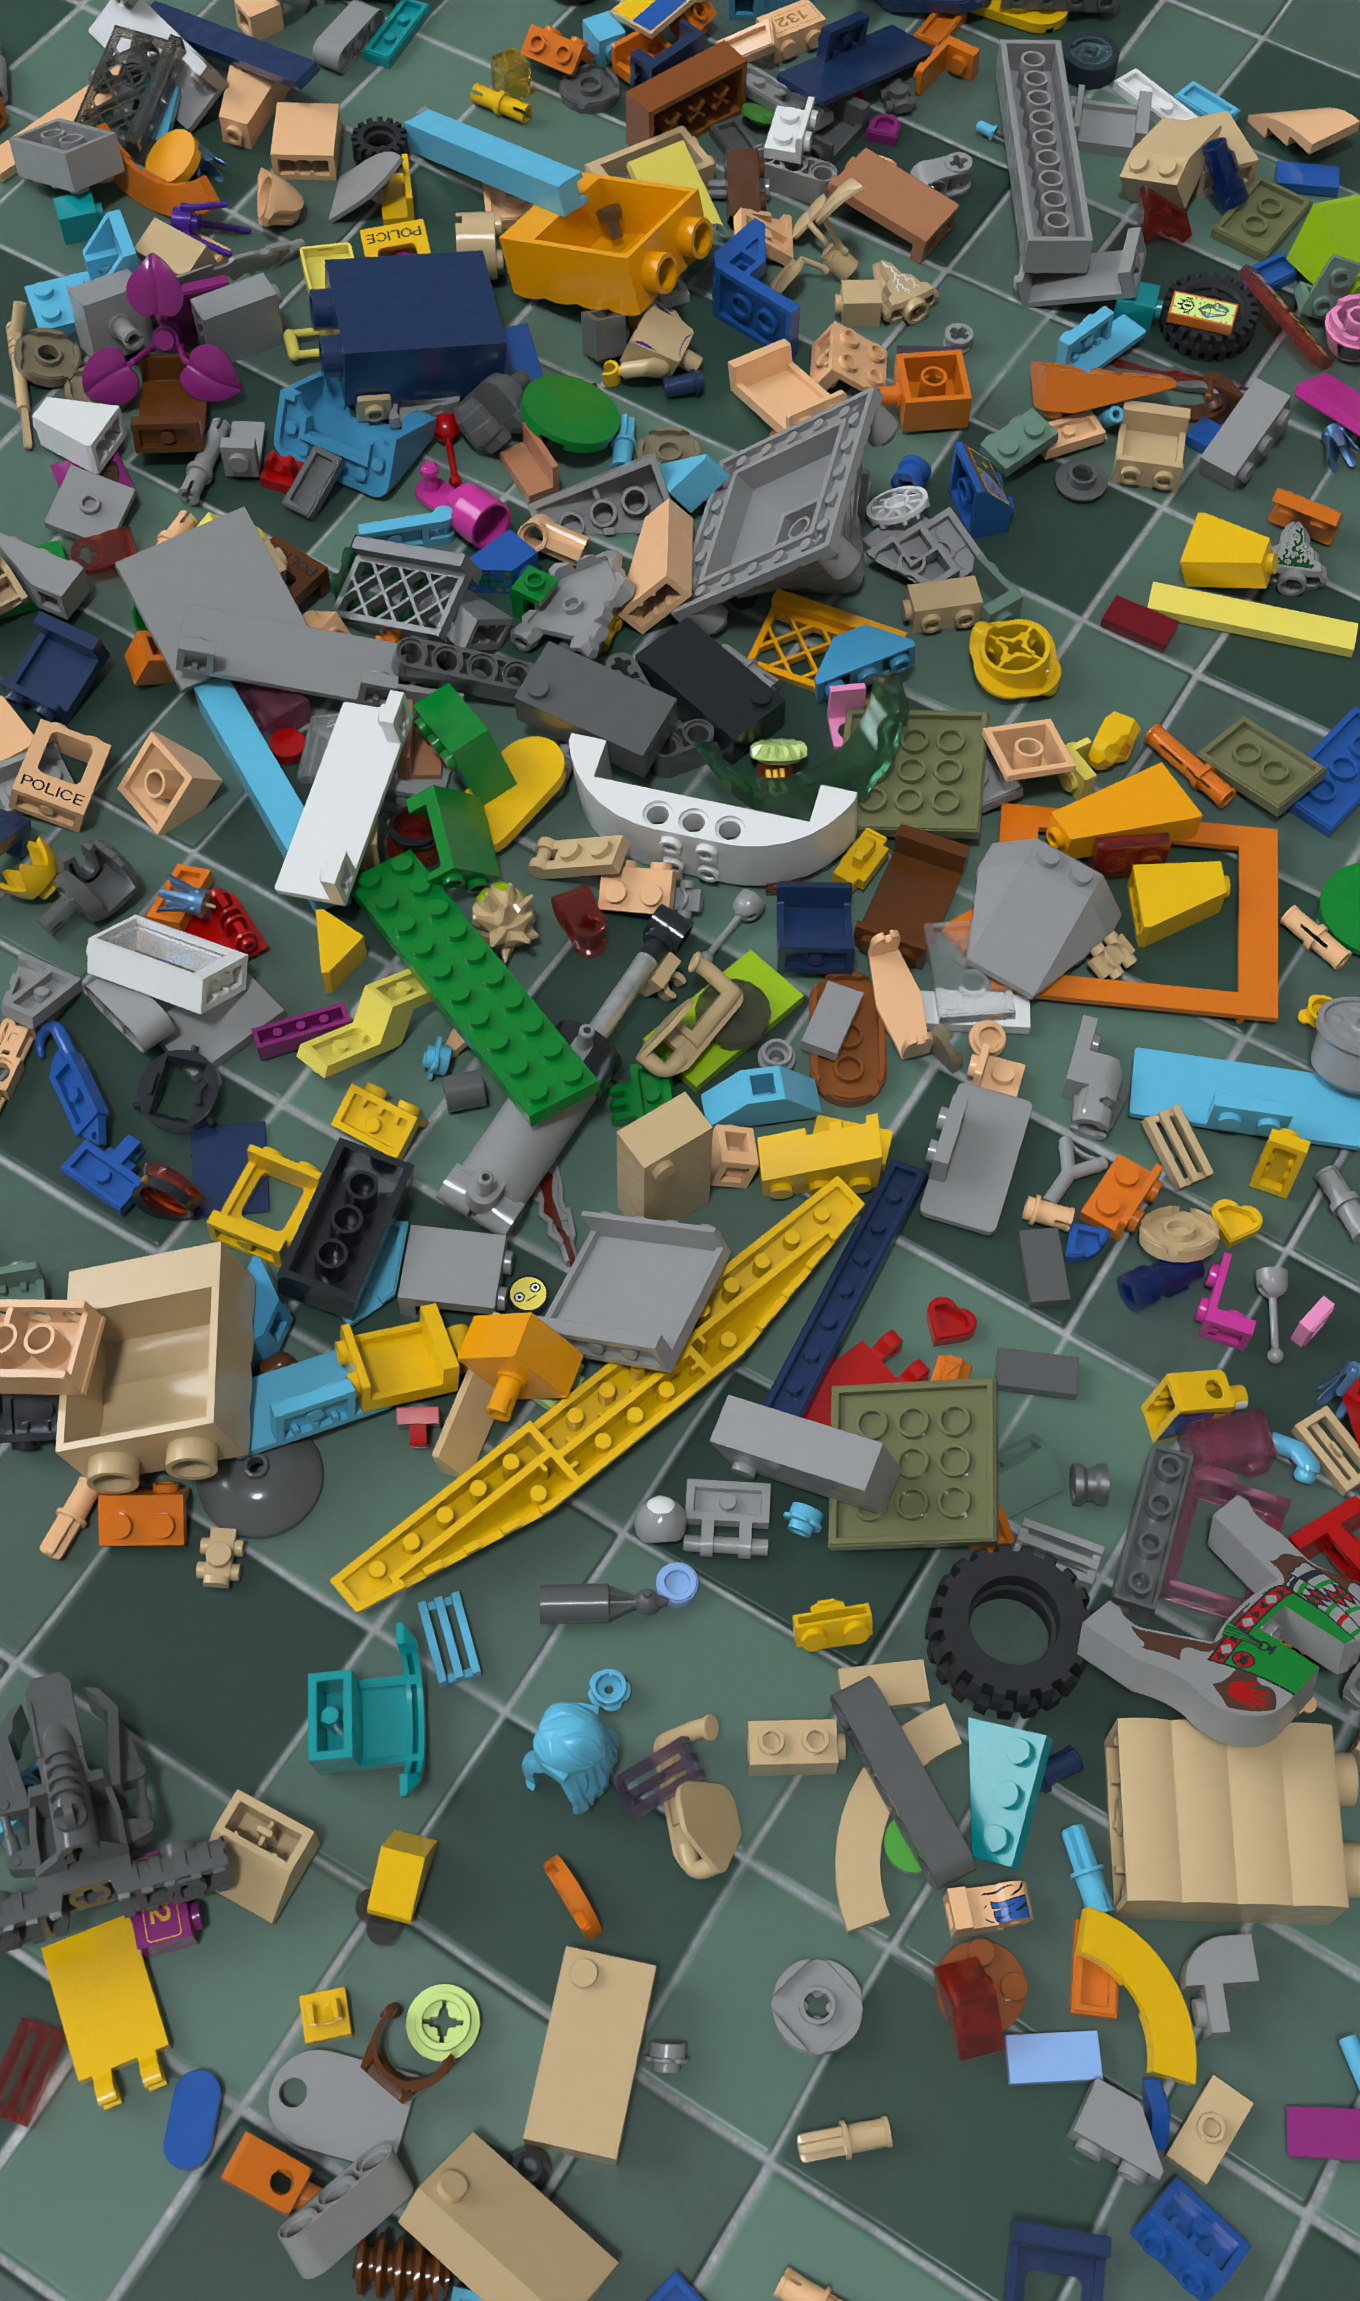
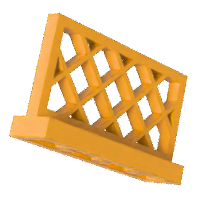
M777 588L772 597L771 609L747 659L755 658L757 660L761 652L774 648L780 660L771 664L758 661V665L780 681L815 693L814 679L819 669L812 656L827 651L832 641L830 638L833 639L837 635L865 624L906 638L907 632ZM777 619L790 624L793 631L775 637L771 628ZM813 632L822 635L825 643L809 649L802 637ZM797 639L802 652L785 658L779 645ZM807 659L812 672L801 676L792 673L789 665ZM894 673L882 676L880 684L878 680L872 683L876 693L872 700L865 698L864 709L878 710Z

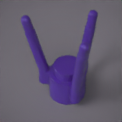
M227 201L194 204L181 202L180 207L175 206L171 214L172 227L207 245L209 250L229 258L232 256L231 251L193 234H199L201 227L250 234L252 231L249 227L202 220L201 214L195 212L227 208L229 206Z

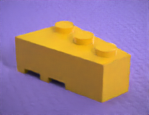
M878 1113L866 1115V1123L843 1127L842 1121L829 1123V1131L807 1135L806 1128L758 1137L757 1154L760 1165L758 1173L761 1196H770L773 1199H786L798 1193H809L813 1196L836 1176H839L854 1193H865L872 1188H877L883 1159Z

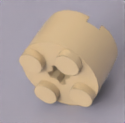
M495 211L456 213L457 252L483 250L490 280H498V275H505L503 250L497 249V242H500L499 237L503 234L501 215L495 216Z

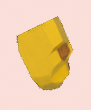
M1116 711L1105 717L1092 743L1086 762L1096 770H1106L1109 767H1113L1116 763L1127 761L1141 731L1137 721Z

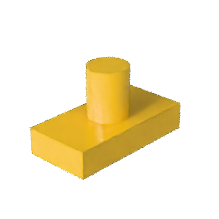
M1272 1128L1252 1174L1249 1186L1287 1199L1308 1153L1311 1141L1300 1138L1294 1130L1287 1128L1276 1130Z

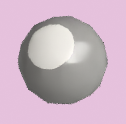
M657 1495L649 1497L640 1504L635 1513L634 1527L637 1536L643 1543L681 1541L686 1532L688 1520L684 1508L677 1500L670 1496Z

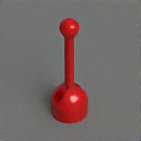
M443 413L436 416L437 422L434 436L438 441L446 445L451 474L449 484L454 488H458L462 484V479L457 475L452 442L458 437L459 427L453 414Z

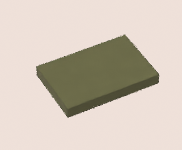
M1258 176L1212 228L1210 238L1261 262L1270 258L1310 212L1313 201L1264 177Z
M1245 716L1241 717L1195 755L1204 764H1211L1216 770L1215 773L1229 786L1277 817L1321 782L1327 773L1326 767Z

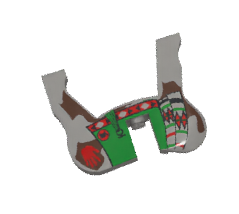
M1237 1495L1213 1515L1207 1546L1255 1594L1239 1606L1218 1632L1214 1642L1139 1627L1130 1622L1123 1615L1120 1607L1109 1600L1082 1622L1077 1654L1129 1690L1152 1697L1173 1707L1183 1714L1195 1728L1208 1737L1232 1746L1256 1747L1274 1740L1312 1699L1320 1668L1281 1643L1279 1639L1287 1642L1336 1675L1347 1672L1349 1667L1357 1663L1360 1656V1582L1323 1569L1309 1561L1280 1532L1264 1523L1255 1514L1248 1500Z

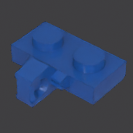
M130 1134L124 1138L115 1150L109 1147L107 1150L102 1151L85 1139L64 1162L60 1170L64 1176L123 1216L134 1204L131 1193L141 1182V1177L135 1174L138 1170L136 1164L144 1155L145 1150L142 1143Z

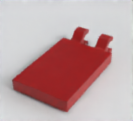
M893 1329L885 1333L871 1349L862 1340L833 1362L805 1419L831 1427L832 1386L928 1381L926 1375L930 1372V1369L919 1358L909 1365L898 1378L895 1377L884 1364L902 1350L899 1345L903 1343V1340Z

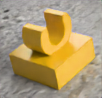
M345 1986L299 1996L304 2038L307 2046L353 2037Z

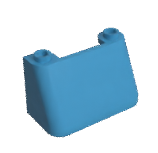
M321 371L280 390L274 445L280 456L287 457L291 455L295 460L301 462L306 461L314 445L341 457L346 464L336 481L378 498L394 489L430 443L435 433L437 418L425 412L414 411L404 418L402 429H392L389 424L382 421L357 422L355 410L349 408L344 403L339 377L323 378Z

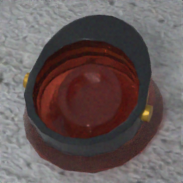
M403 807L395 812L391 819H388L384 846L390 858L411 849L425 867L439 860L429 818L410 814L408 807Z
M154 1162L144 1163V1176L141 1178L140 1184L131 1193L134 1204L141 1211L164 1220L190 1218L195 1208L205 1202L202 1191L190 1180L175 1170Z

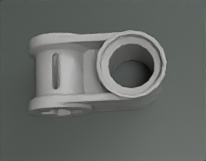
M953 152L943 157L923 160L917 163L912 168L910 175L948 198L963 196L971 188V181L968 176L969 171L972 169L973 161L966 153Z

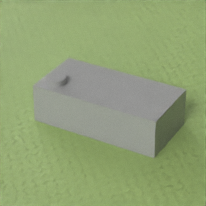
M731 1395L727 1396L710 1439L715 1448L732 1465L731 1470L740 1476L754 1479L755 1475L758 1474L884 1515L901 1472V1467L881 1442Z

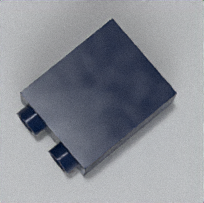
M483 250L325 260V288L309 289L313 331L329 330L330 335L319 336L318 339L322 377H339L345 405H357L358 396L390 394L391 402L440 399L455 396L466 397L489 375L493 373L504 374L506 339Z

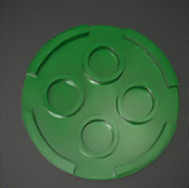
M546 375L531 381L524 390L520 411L526 425L539 438L545 436L558 444L564 445L563 450L575 453L600 451L608 447L618 432L620 414L616 405L607 394L587 381L567 375Z
M1360 863L1341 868L1327 880L1319 898V911L1317 913L1320 924H1324L1329 928L1328 933L1347 950L1357 955H1360Z

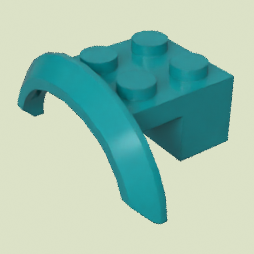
M396 1622V1644L399 1648L404 1675L359 1680L351 1669L308 1674V1762L320 1775L405 1766L403 1774H399L400 1797L405 1799L415 1790L424 1774L426 1713L423 1673L417 1641L401 1622Z

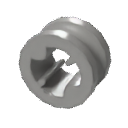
M953 323L947 326L943 340L944 350L962 349L963 355L969 353L973 340L972 328L963 323Z

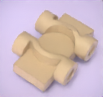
M1114 930L1102 939L1107 946L1100 942L1089 951L1093 958L1087 964L1100 979L1109 976L1111 980H1115L1124 973L1120 964L1127 969L1137 961V958L1132 954L1136 950L1122 933L1118 935Z
M211 1527L210 1538H201L200 1554H205L206 1562L198 1561L196 1578L203 1579L202 1584L204 1587L229 1588L230 1580L240 1581L242 1566L241 1564H233L234 1556H244L245 1540L237 1539V1529Z

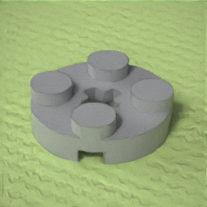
M819 1959L800 1960L788 1967L775 1985L770 2006L773 2024L782 2040L797 2052L805 2053L814 2058L838 2052L850 2043L860 2027L863 2006L859 1984L854 1976L837 1962ZM811 1995L817 2000L824 1996L828 2000L825 2006V2011L828 2015L823 2019L818 2015L813 2018L808 2016L806 2011L809 2005L805 2001L807 1997Z

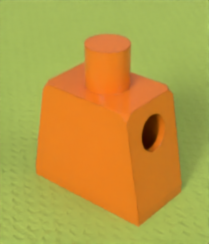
M247 2131L244 2133L220 2178L222 2182L285 2217L289 2216L292 2208L299 2210L323 2189L308 2181L313 2169ZM280 2172L291 2178V2188L286 2194L271 2188L270 2179L273 2174Z

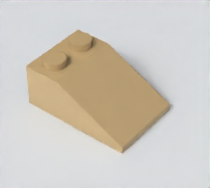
M1163 117L1131 150L1119 176L1127 199L1129 201L1185 209L1220 135L1221 125Z

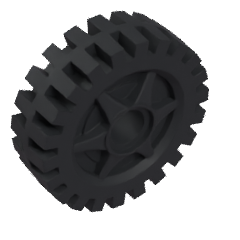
M1200 272L1199 278H1197L1195 273L1188 274L1187 279L1181 277L1177 280L1176 284L1173 283L1165 294L1159 319L1160 332H1163L1162 338L1165 342L1169 341V347L1173 350L1179 347L1178 354L1184 357L1187 353H1191V360L1197 361L1199 356H1203V362L1211 363L1212 357H1215L1217 362H1222L1225 356L1230 360L1235 358L1237 353H1243L1253 338L1258 321L1259 306H1257L1258 301L1256 297H1252L1253 292L1249 288L1243 290L1244 283L1241 281L1233 284V277L1227 275L1225 279H1220L1221 273L1214 272L1212 277H1208V272ZM1174 290L1239 304L1231 335L1166 322Z

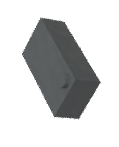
M548 641L514 696L517 720L569 743L571 733L607 740L610 763L643 778L678 722L677 698L551 641Z

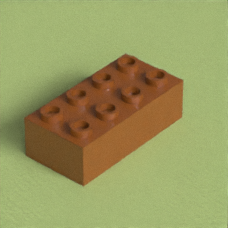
M723 40L626 91V143L632 146L682 125L691 136L697 138L709 132V126L742 114V106L746 103L747 60Z

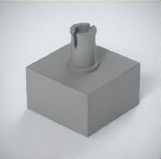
M128 268L67 289L80 347L89 358L96 351L105 347L119 348L124 356L145 349L153 342L152 335L154 329L151 316L138 314L127 299L126 286L132 274Z

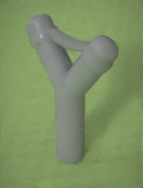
M1069 1136L1059 1139L1058 1149L1060 1152L1061 1173L1042 1200L1058 1204L1074 1180L1094 1173H1100L1108 1168L1106 1157H1094L1082 1152L1073 1144V1139ZM1074 1153L1088 1161L1075 1165Z

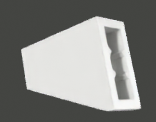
M46 397L32 416L33 426L37 430L42 446L94 474L101 473L127 436L120 406Z

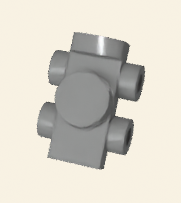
M680 880V887L675 888L673 910H676L677 913L687 919H691L692 912L702 911L704 891L694 889L695 881Z

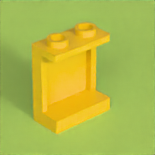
M436 1303L420 1306L419 1322L354 1336L349 1323L341 1325L340 1341H335V1353L339 1365H346L348 1373L345 1375V1378L350 1379L356 1391V1397L362 1413L458 1391L460 1365Z

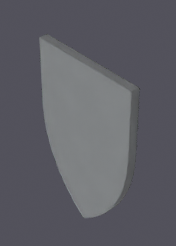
M382 152L368 158L341 175L329 221L334 223L369 199L378 204L383 203L389 184L388 180L396 172L404 159L395 152Z

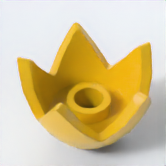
M39 836L36 843L33 841H28L27 843L32 865L20 864V871L4 870L2 873L9 885L0 883V890L12 896L33 900L37 896L45 900L54 892L55 887L52 881L58 876L56 855L50 845Z

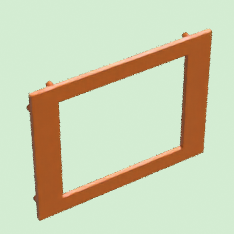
M1001 803L999 842L1038 838V831L1046 832L1051 812L1060 808ZM1200 822L1195 837L1164 843L1238 851L1237 992L1063 975L1034 998L1235 1018L1238 1024L1244 1023L1245 1019L1277 1023L1278 829ZM992 977L990 978L991 994L1022 995Z

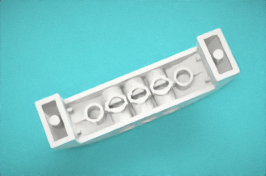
M574 733L570 735L569 746L577 794L586 818L601 837L624 835L630 843L626 856L649 866L650 862L672 864L673 871L697 876L707 882L720 881L745 886H767L778 884L780 881H793L818 871L845 852L856 838L857 792L821 785L810 822L613 781L607 740Z

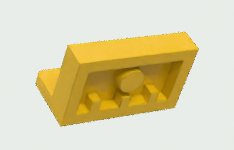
M368 1081L365 1087L351 1083L331 1125L389 1156L402 1160L418 1127L425 1128L428 1120L418 1116L421 1109L403 1099H400L398 1104L386 1099L388 1091Z

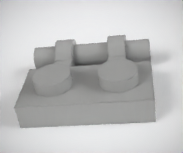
M687 1479L685 1508L687 1524L701 1525V1535L684 1534L683 1551L700 1552V1557H712L713 1553L738 1554V1559H750L751 1555L768 1556V1539L752 1538V1528L769 1529L771 1483ZM714 1526L739 1527V1537L714 1536Z

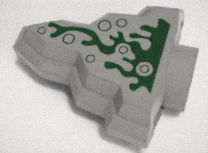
M1291 521L1281 532L1279 544L1272 546L1273 553L1278 555V568L1275 574H1271L1268 585L1277 586L1278 591L1286 596L1300 595L1305 590H1316L1327 584V568L1320 563L1319 553L1310 547V535L1300 521Z

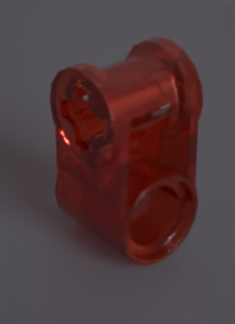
M120 527L98 535L81 538L75 541L70 550L71 560L84 567L86 574L116 569L115 562L138 553L131 527ZM87 548L89 553L96 554L92 556V563L85 564L83 559H77V557L81 556V550Z
M585 884L552 896L551 905L559 925L566 932L578 955L586 958L601 955L607 945L604 934L606 921L590 887Z

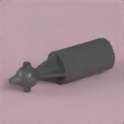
M608 1583L540 1585V1624L609 1622L610 1619L635 1608L642 1614L648 1615L657 1611L658 1608L668 1605L669 1598L658 1595L656 1591L649 1588L642 1589L637 1595H633L611 1587Z

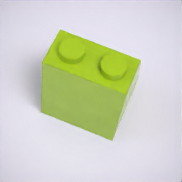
M1357 194L1314 203L1286 258L1313 285L1333 254L1360 263V196ZM1360 272L1345 296L1360 294Z

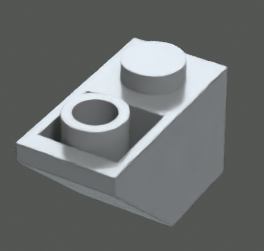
M1095 2079L1086 2092L1067 2137L1076 2141L1074 2148L1084 2156L1098 2162L1103 2157L1119 2166L1117 2173L1129 2182L1141 2187L1144 2186L1145 2182L1153 2185L1161 2179L1164 2170L1141 2103L1101 2079Z

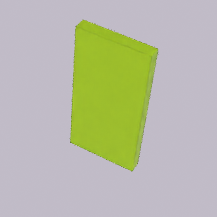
M751 949L723 972L742 990L743 1002L690 1068L676 1075L695 1093L700 1091L804 1001V995ZM709 983L691 998L695 1003L681 1019V1022L691 1030L720 993ZM656 1028L652 1032H650L646 1037L643 1038V1044L656 1030ZM662 1040L653 1049V1052L659 1058L666 1056L668 1059L674 1050Z

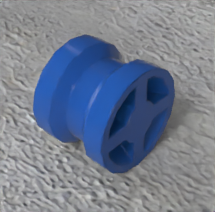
M916 455L904 456L898 465V470L891 478L892 489L901 486H919L924 488V484L929 480L932 472L928 462Z

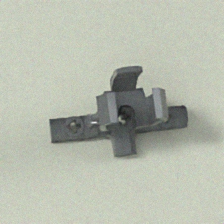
M60 1672L33 1678L25 1692L42 1784L28 1787V1793L17 1764L22 1754V1743L30 1731L22 1704L8 1711L0 1729V1821L4 1833L3 1847L7 1858L6 1865L13 1878L36 1877L37 1887H34L32 1891L24 1893L23 1891L15 1893L0 1891V1953L22 1948V1944L33 1941L34 1944L44 1942L46 1937L57 1935V1938L69 1935L70 1914L73 1912L117 1901L126 1919L136 1916V1912L146 1909L148 1912L155 1911L164 1904L170 1903L173 1906L195 1898L205 1897L207 1892L214 1890L219 1892L230 1890V1886L234 1885L223 1835L219 1836V1839L209 1842L207 1840L196 1842L185 1839L174 1841L162 1847L157 1854L148 1856V1859L140 1861L132 1859V1851L153 1841L156 1837L152 1804L147 1798L146 1783L148 1775L146 1768L139 1761L137 1750L130 1732L123 1724L118 1706L99 1688H84L92 1713L104 1721L108 1729L109 1775L103 1768L88 1771L72 1684ZM137 1788V1819H124L121 1810L128 1808V1790ZM23 1819L29 1834L30 1846L21 1849L19 1839L13 1833L10 1821Z

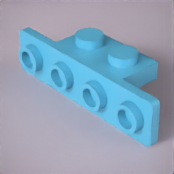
M1104 306L1094 314L1086 316L1082 323L1060 336L1057 342L1058 348L1055 363L1074 365V367L1085 369L1084 372H1090V369L1093 368L1102 369L1143 339L1146 330L1126 315H1121L1113 321L1114 312Z

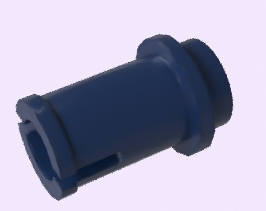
M694 368L690 369V373L662 378L666 399L695 393L696 396L699 395V391L705 390L702 371H695Z
M1068 1745L1065 1749L1049 1756L1040 1792L1049 1793L1052 1791V1785L1084 1770L1082 1759L1076 1749L1072 1748V1745Z

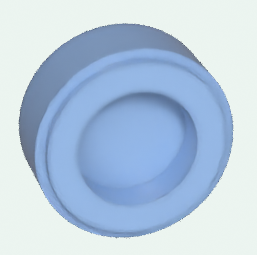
M674 1562L667 1564L659 1571L656 1578V1592L658 1595L669 1598L668 1606L674 1608L685 1607L697 1596L698 1576L689 1565Z

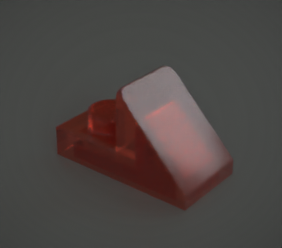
M1145 185L1139 189L1138 227L1142 229L1145 244L1160 230L1167 237L1172 236L1182 243L1192 236L1187 212Z

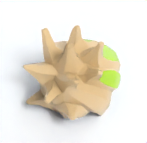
M500 881L492 883L490 888H484L476 897V902L472 906L471 923L485 942L501 955L504 963H507L509 956L516 947L530 944L531 940L539 937V934L533 928V923L536 920L534 906L530 904L533 895L526 896L522 890L514 888L512 883Z

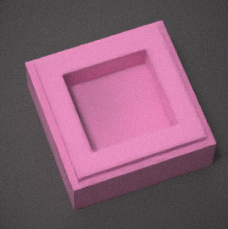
M1323 1296L1299 1322L1290 1339L1301 1348L1302 1346L1305 1347L1327 1323L1335 1309V1304Z

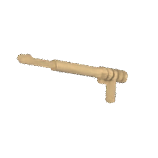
M13 301L12 319L6 324L8 351L12 362L17 411L21 416L24 449L31 450L32 438L29 421L31 408L27 379L17 370L14 362L16 341L21 335L23 337L27 304L22 301Z

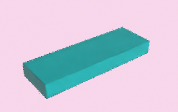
M401 0L363 49V60L390 69L431 15V5L417 0Z

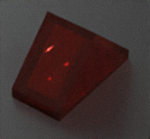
M978 1956L933 1967V1973L959 2063L1004 2051L1005 2046L997 1993Z

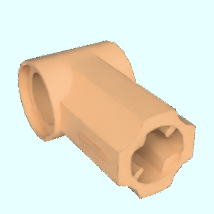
M545 514L534 515L518 530V536L537 552L540 551L576 566L578 559L587 554L590 545V537L554 523L552 518ZM531 526H535L542 531L543 540L533 536Z

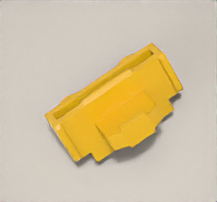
M866 828L840 860V864L832 873L831 882L851 883L852 893L858 888L864 890L888 858L889 848L886 847L888 839L876 831Z
M833 1598L818 1601V1603L810 1607V1613L792 1615L796 1647H803L807 1652L861 1644L870 1635H873L872 1613L869 1603L845 1607L844 1601H838Z

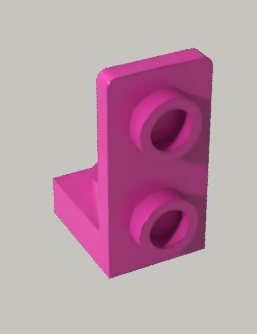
M1224 1252L1219 1264L1211 1263L1206 1277L1205 1286L1211 1287L1208 1298L1201 1297L1194 1320L1201 1322L1197 1336L1245 1351L1253 1335L1256 1321L1246 1318L1244 1314L1238 1311H1224L1217 1308L1232 1258V1254Z

